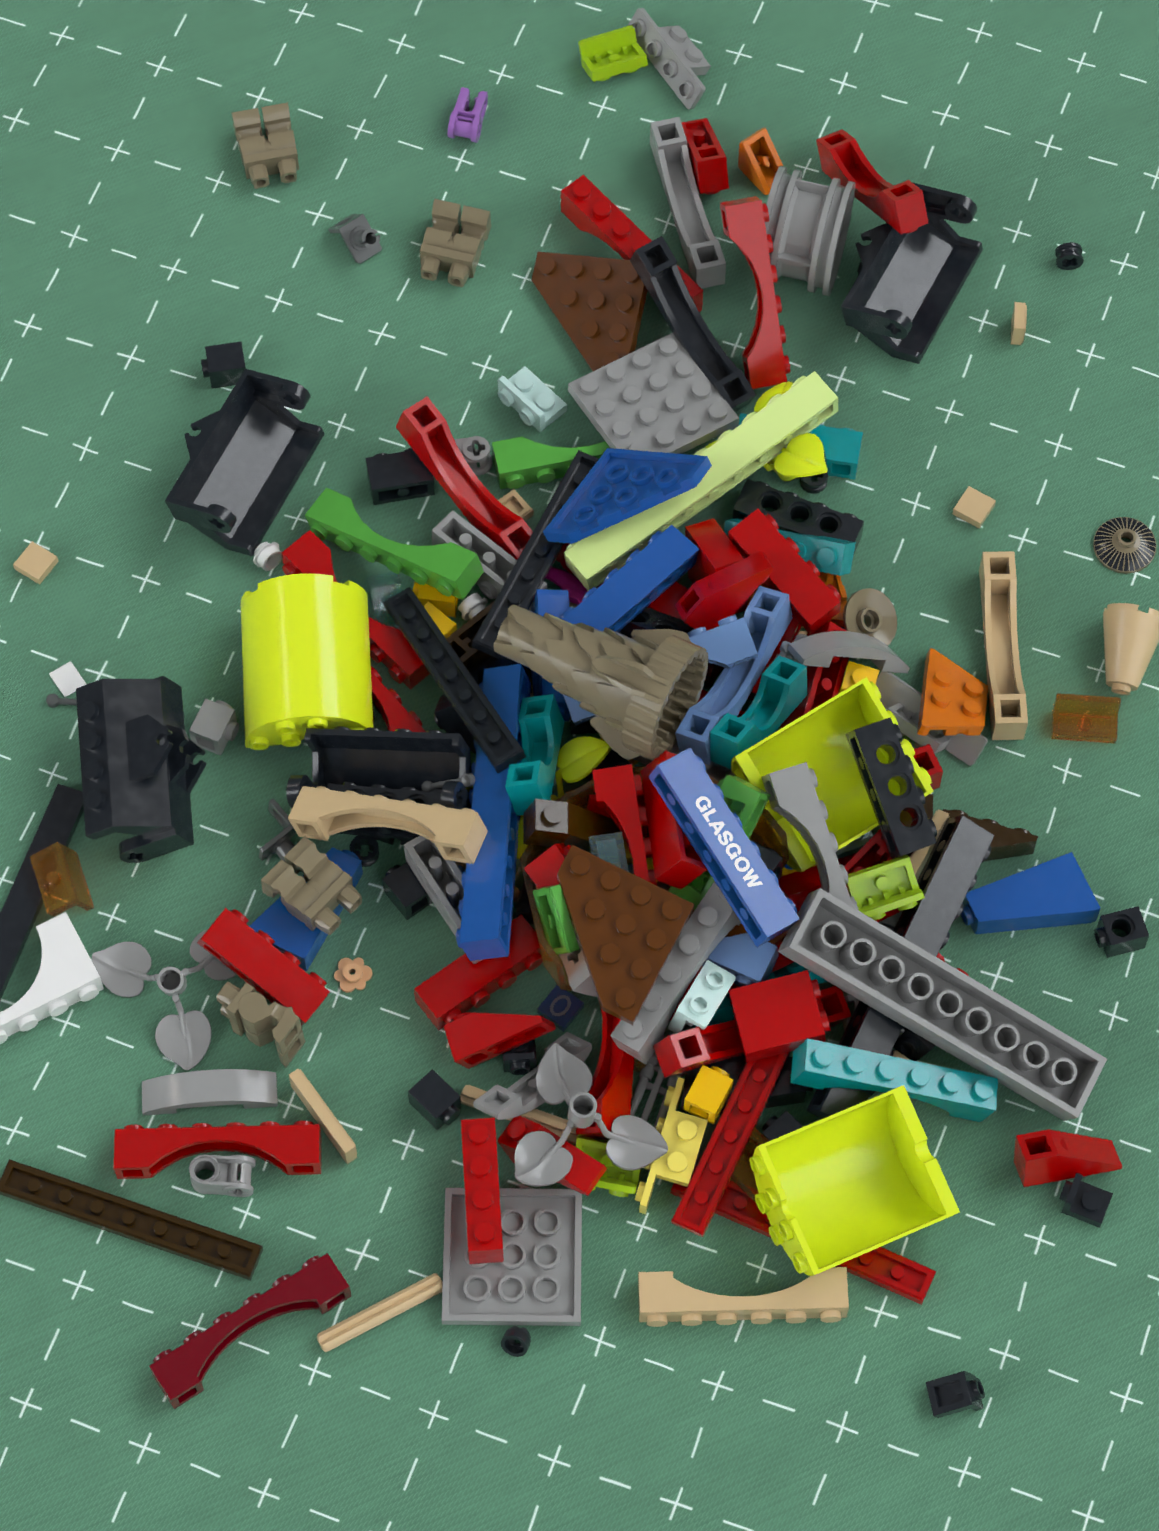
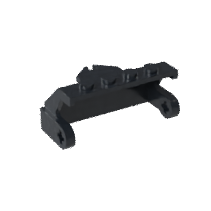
M913 183L923 191L928 224L918 227L912 233L900 234L886 222L862 233V241L870 240L872 242L866 246L861 245L859 242L856 243L861 259L857 271L858 277L842 303L841 308L847 326L854 327L891 357L919 364L983 251V247L980 241L960 237L945 221L949 220L962 224L970 223L977 213V206L970 198L961 194Z
M245 369L222 408L190 425L193 431L201 430L199 435L191 436L189 433H185L190 460L165 500L174 518L189 523L225 549L253 556L255 549L261 543L325 434L320 426L300 421L285 408L304 409L311 398L308 390L294 381Z
M160 676L155 679H100L76 688L85 836L94 840L115 832L137 835L119 843L120 859L127 863L148 861L193 845L190 793L206 767V762L200 760L195 765L193 760L197 755H205L206 752L187 737L184 725L182 687L165 676Z
M342 726L335 727L334 729L306 728L304 740L312 750V781L307 775H291L286 789L287 801L289 806L293 808L302 786L314 788L323 786L327 788L328 783L340 784L341 782H351L357 786L366 787L379 784L390 789L412 787L422 791L421 787L425 781H431L432 783L458 779L463 774L472 773L470 748L461 734L442 733L437 730H427L426 732H412L407 729L381 731L371 727L364 730H351ZM446 781L443 788H439L442 790L441 805L459 810L463 808L471 809L469 791L473 789V786L465 787L461 781ZM374 837L376 840L390 845L394 844L393 838ZM398 839L401 841V845H404L407 842L411 841L405 839Z

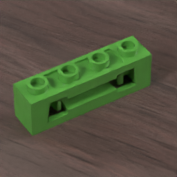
M726 775L725 779H721L717 785L723 792L724 801L731 812L738 815L742 822V829L747 837L750 838L771 794L738 776ZM705 871L683 889L671 886L669 892L693 903V910H695L714 883V879L708 871Z

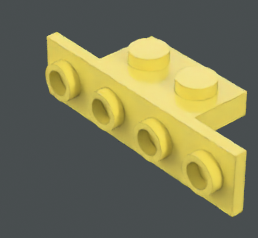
M678 1077L675 1087H668L664 1105L669 1107L666 1119L659 1117L656 1130L667 1143L668 1151L665 1155L644 1168L650 1170L647 1182L640 1181L635 1196V1201L640 1202L639 1213L642 1214L647 1212L656 1178L688 1187L708 1124L706 1119L677 1111L685 1079Z

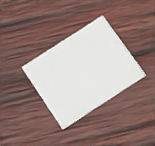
M71 661L49 673L64 697L74 693L76 688L87 685Z

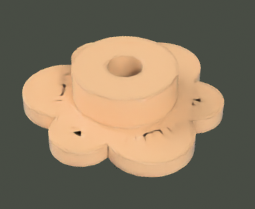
M358 957L354 960L342 958L338 963L339 970L334 973V979L340 982V989L343 992L349 993L355 988L357 990L365 989L366 981L372 978L373 972L369 966L364 965L362 958Z

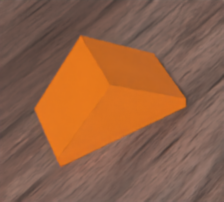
M761 128L739 143L738 168L764 195H768L779 166H783L767 129Z

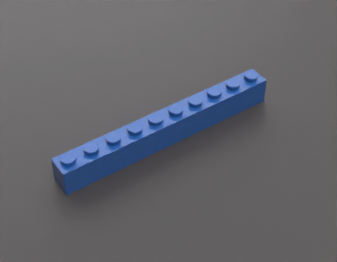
M521 664L484 669L483 682L479 684V687L522 747V736L518 719L522 699L530 697L531 682ZM475 740L476 762H473L471 766L472 774L475 777V784L473 789L469 791V801L471 809L478 812L488 832L474 864L466 863V871L462 872L461 876L464 895L463 900L459 901L461 928H458L456 931V940L458 947L464 950L470 961L509 956L520 815L516 816L505 788L509 767L497 773Z

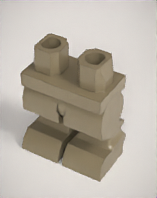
M288 102L261 107L267 139L262 135L258 108L232 112L233 128L246 178L251 180L254 188L267 187L270 184L268 175L278 173L280 174L281 182H295L297 180L299 162L294 133L291 129Z
M434 198L432 207L433 227L426 228L420 248L421 277L434 281L437 279L439 270L449 272L448 283L453 286L463 287L468 277L474 278L481 251L484 249V241L488 239L491 229L490 211L464 205L461 215V204Z
M306 836L284 856L285 862L281 859L261 879L262 892L272 898L279 894L287 911L301 922H304L305 926L311 931L317 927L319 930L331 935L341 924V918L333 910L340 904L349 913H352L362 904V896L353 887L352 877L343 872L334 862L330 861L325 853H320L315 843ZM301 871L304 874V878L297 874Z
M226 982L217 994V1001L222 1004L221 1014L230 1020L233 1032L239 1036H242L245 1032L249 1041L259 1047L275 1040L280 1062L287 1067L306 1042L300 1018L295 1015L292 1007H284L277 1002L268 1005L265 997L255 992L254 987L248 983H245L240 989L232 983Z

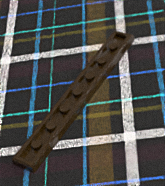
M10 1159L0 1179V1195L250 1281L263 1252L262 1245Z

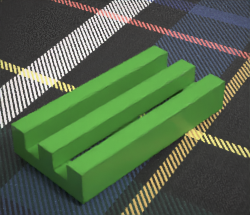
M561 884L533 890L550 953L558 955L579 950Z

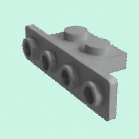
M638 8L628 26L632 25L635 28L637 43L687 109H694L705 92V86L697 76L706 75L711 65L704 58L703 53L689 39L684 29L680 26L658 27L644 8Z
M880 672L876 682V686L881 693L880 701L895 716L902 736L906 735L915 741L917 748L930 744L935 754L946 749L967 765L972 766L975 764L988 742L986 737L981 734L966 736L964 734L944 736L943 730H929L927 736L918 735L922 693L891 672Z

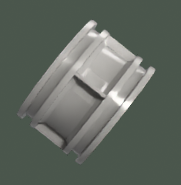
M779 166L767 201L769 222H765L766 234H771L774 249L772 253H769L770 263L776 267L778 280L781 276L807 281L808 292L815 293L817 288H821L823 295L830 296L847 238L855 196V182L848 181L846 186H842L839 178H833L829 186L802 180L801 170L795 169L791 175L787 174L786 167Z

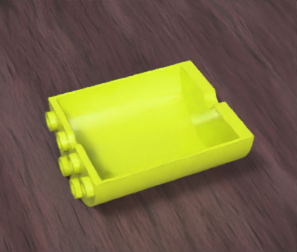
M325 574L279 576L258 583V589L254 592L246 591L241 598L245 747L253 750H265L273 745L296 747L304 739L306 728L334 729L338 726L351 730L373 728L368 598L366 591L350 580L343 584L333 582V576Z
M866 677L733 757L731 771L735 776L766 792L762 776L807 762L808 768H812L816 774L818 787L815 790L819 801L822 800L826 806L828 819L825 821L829 833L832 832L836 837L839 850L879 825L846 734L891 717L893 724L898 725V722L893 713L889 710L886 711L880 701L881 693L878 687L872 681L869 682ZM904 738L900 744L904 755H908L914 767L912 776L915 785L922 789L924 797L934 792L930 785L932 784L931 777L923 767H919L913 757L915 755L913 746ZM878 748L876 752L877 759L881 763L887 764L889 760L888 753L884 749ZM890 779L888 789L893 795L898 796L900 786L898 782ZM768 800L756 827L773 850L777 852L781 849L783 851L785 862L789 867L798 872H804L816 864L811 850L801 834L783 816L771 809Z
M904 1085L756 1147L753 1157L749 1159L758 1189L755 1201L762 1214L766 1213L770 1222L769 1234L776 1246L781 1245L799 1274L805 1273L806 1275L814 1276L960 1213L940 1165L928 1149V1138Z

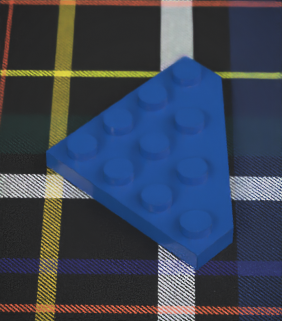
M607 448L543 533L549 542L568 544L578 542L697 487L712 465L708 456Z

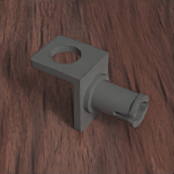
M351 214L328 229L330 233H340L356 263H362L382 250L379 243L380 235H375L377 231L371 229L364 214Z
M271 799L268 804V811L284 830L260 848L259 858L263 861L270 854L276 853L285 862L284 856L295 846L290 840L296 834V831L288 820L287 813L274 799Z

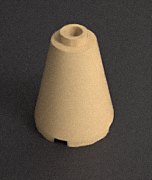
M1129 603L1108 604L1107 608H1104L1103 628L1106 685L1112 687L1111 691L1113 693L1130 695L1131 691L1138 689L1159 643V611L1149 608L1148 613L1138 610L1139 605Z

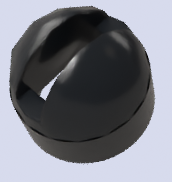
M510 1327L501 1340L502 1349L511 1356L521 1357L525 1355L531 1342L530 1333L524 1327Z

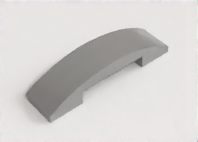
M830 631L817 633L790 643L787 648L800 664L805 666L829 667L833 656L870 659L882 672L908 674L910 669L885 643L872 636L858 632Z
M566 1032L544 1049L546 1053L554 1043H558L566 1051L584 1062L592 1050V1044ZM539 1065L507 1089L498 1084L473 1102L474 1107L498 1120L523 1115L542 1105L545 1101L540 1097L536 1089V1075Z
M247 1069L201 1070L170 1074L142 1081L143 1116L177 1113L178 1108L243 1104L244 1109L278 1106L276 1072Z

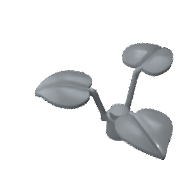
M206 930L199 933L190 946V955L199 964L191 968H184L181 971L176 967H166L159 974L148 975L147 973L152 966L151 956L146 948L135 942L117 943L93 953L92 962L101 981L112 993L121 997H135L142 992L144 980L157 981L158 987L166 995L172 996L178 1015H167L159 1022L155 1032L156 1043L164 1056L184 1070L194 1068L203 1059L209 1048L212 1031L208 1018L201 1011L193 1010L184 1014L179 995L186 989V976L199 972L203 968L207 976L213 980H228L236 975L197 943Z
M554 1043L545 1053L539 1064L536 1075V1089L540 1097L548 1104L557 1105L566 1101L567 1105H569V1121L557 1142L550 1133L545 1131L530 1132L519 1141L514 1155L515 1178L519 1182L530 1186H548L562 1180L569 1173L573 1163L572 1154L563 1148L562 1145L566 1142L572 1128H587L593 1122H596L603 1135L610 1139L606 1146L608 1158L614 1165L624 1170H638L648 1166L665 1155L668 1151V1146L662 1135L651 1124L633 1115L617 1117L612 1123V1132H610L602 1121V1115L596 1113V1099L588 1093L592 1085V1074L588 1066L580 1058L566 1051L561 1045Z

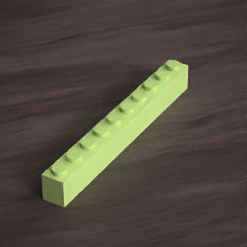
M815 371L807 377L801 376L784 394H776L768 401L766 407L759 412L748 414L743 419L741 425L734 430L729 429L723 432L718 437L716 443L709 448H702L694 454L708 456L712 465L697 487L578 542L569 544L564 552L566 566L587 591L593 587L596 588L604 582L606 576L613 569H621L635 550H643L657 531L663 532L671 524L677 529L782 453L781 449L783 447L787 448L792 438L800 434L809 433L837 413L838 397Z

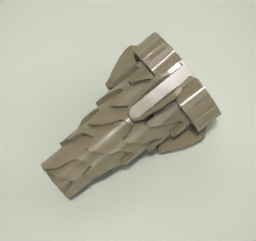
M515 604L508 608V615L503 621L497 639L494 642L495 652L529 667L541 675L543 679L553 684L552 687L556 691L581 702L579 706L582 709L595 714V717L590 720V725L616 753L627 760L641 755L653 761L665 750L669 752L672 750L673 746L677 743L676 730L689 708L698 703L708 669L707 650L692 643L688 634L683 631L672 629H635L631 633L632 638H629L606 627L604 631H600L584 623L572 624L545 612L544 616H541Z

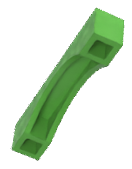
M516 437L492 442V459L499 488L518 489L526 484L537 482L549 483L554 479L563 478L578 450L599 459L606 449L610 447L606 441L583 447H553L534 442L525 437Z
M327 487L305 514L310 530L320 540L324 541L327 539L336 543L344 551H354L371 563L376 561L383 564L393 573L399 574L401 572L410 576L416 583L420 585L428 584L448 597L452 595L463 600L484 573L477 553L452 542L439 545L416 546L401 544L384 538L371 530L361 520L351 498Z

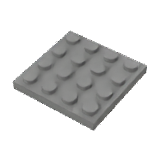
M673 333L568 383V392L610 448L682 454L721 435L729 429L739 426L737 414L727 401L722 398Z
M445 1188L442 1325L581 1326L582 1193L573 1189L499 1188L504 1262L469 1264L465 1188Z

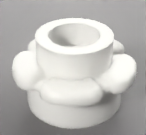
M263 542L254 551V564L257 567H262L265 571L274 569L282 560V553L279 550V544L276 542L271 544Z
M474 593L464 599L458 607V610L462 613V619L466 621L476 616L485 608L488 602L487 599H482L478 593Z

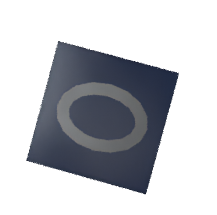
M557 984L537 1008V1013L553 1022L556 1027L564 1032L583 1009L584 1003Z

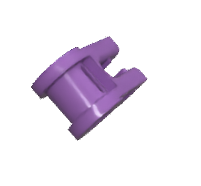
M461 87L454 111L450 115L447 135L448 138L454 139L456 136L469 138L471 142L478 143L488 104V92L480 91L475 98L473 110L469 111L470 91L468 88Z

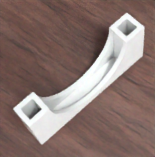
M66 912L36 926L42 946L40 969L34 983L26 994L11 1007L0 1012V1044L4 1043L8 1036L18 1031L25 1032L31 1030L39 1021L49 1016L55 1017L63 1014L68 1010L69 1006L79 1001L85 1002L95 998L99 991L104 989L101 978Z

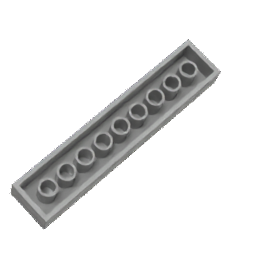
M819 888L808 893L797 914L800 919L789 929L778 950L779 953L983 1074L997 1078L1000 1084L1059 1119L1065 1121L1079 1117L1107 1058L825 890Z

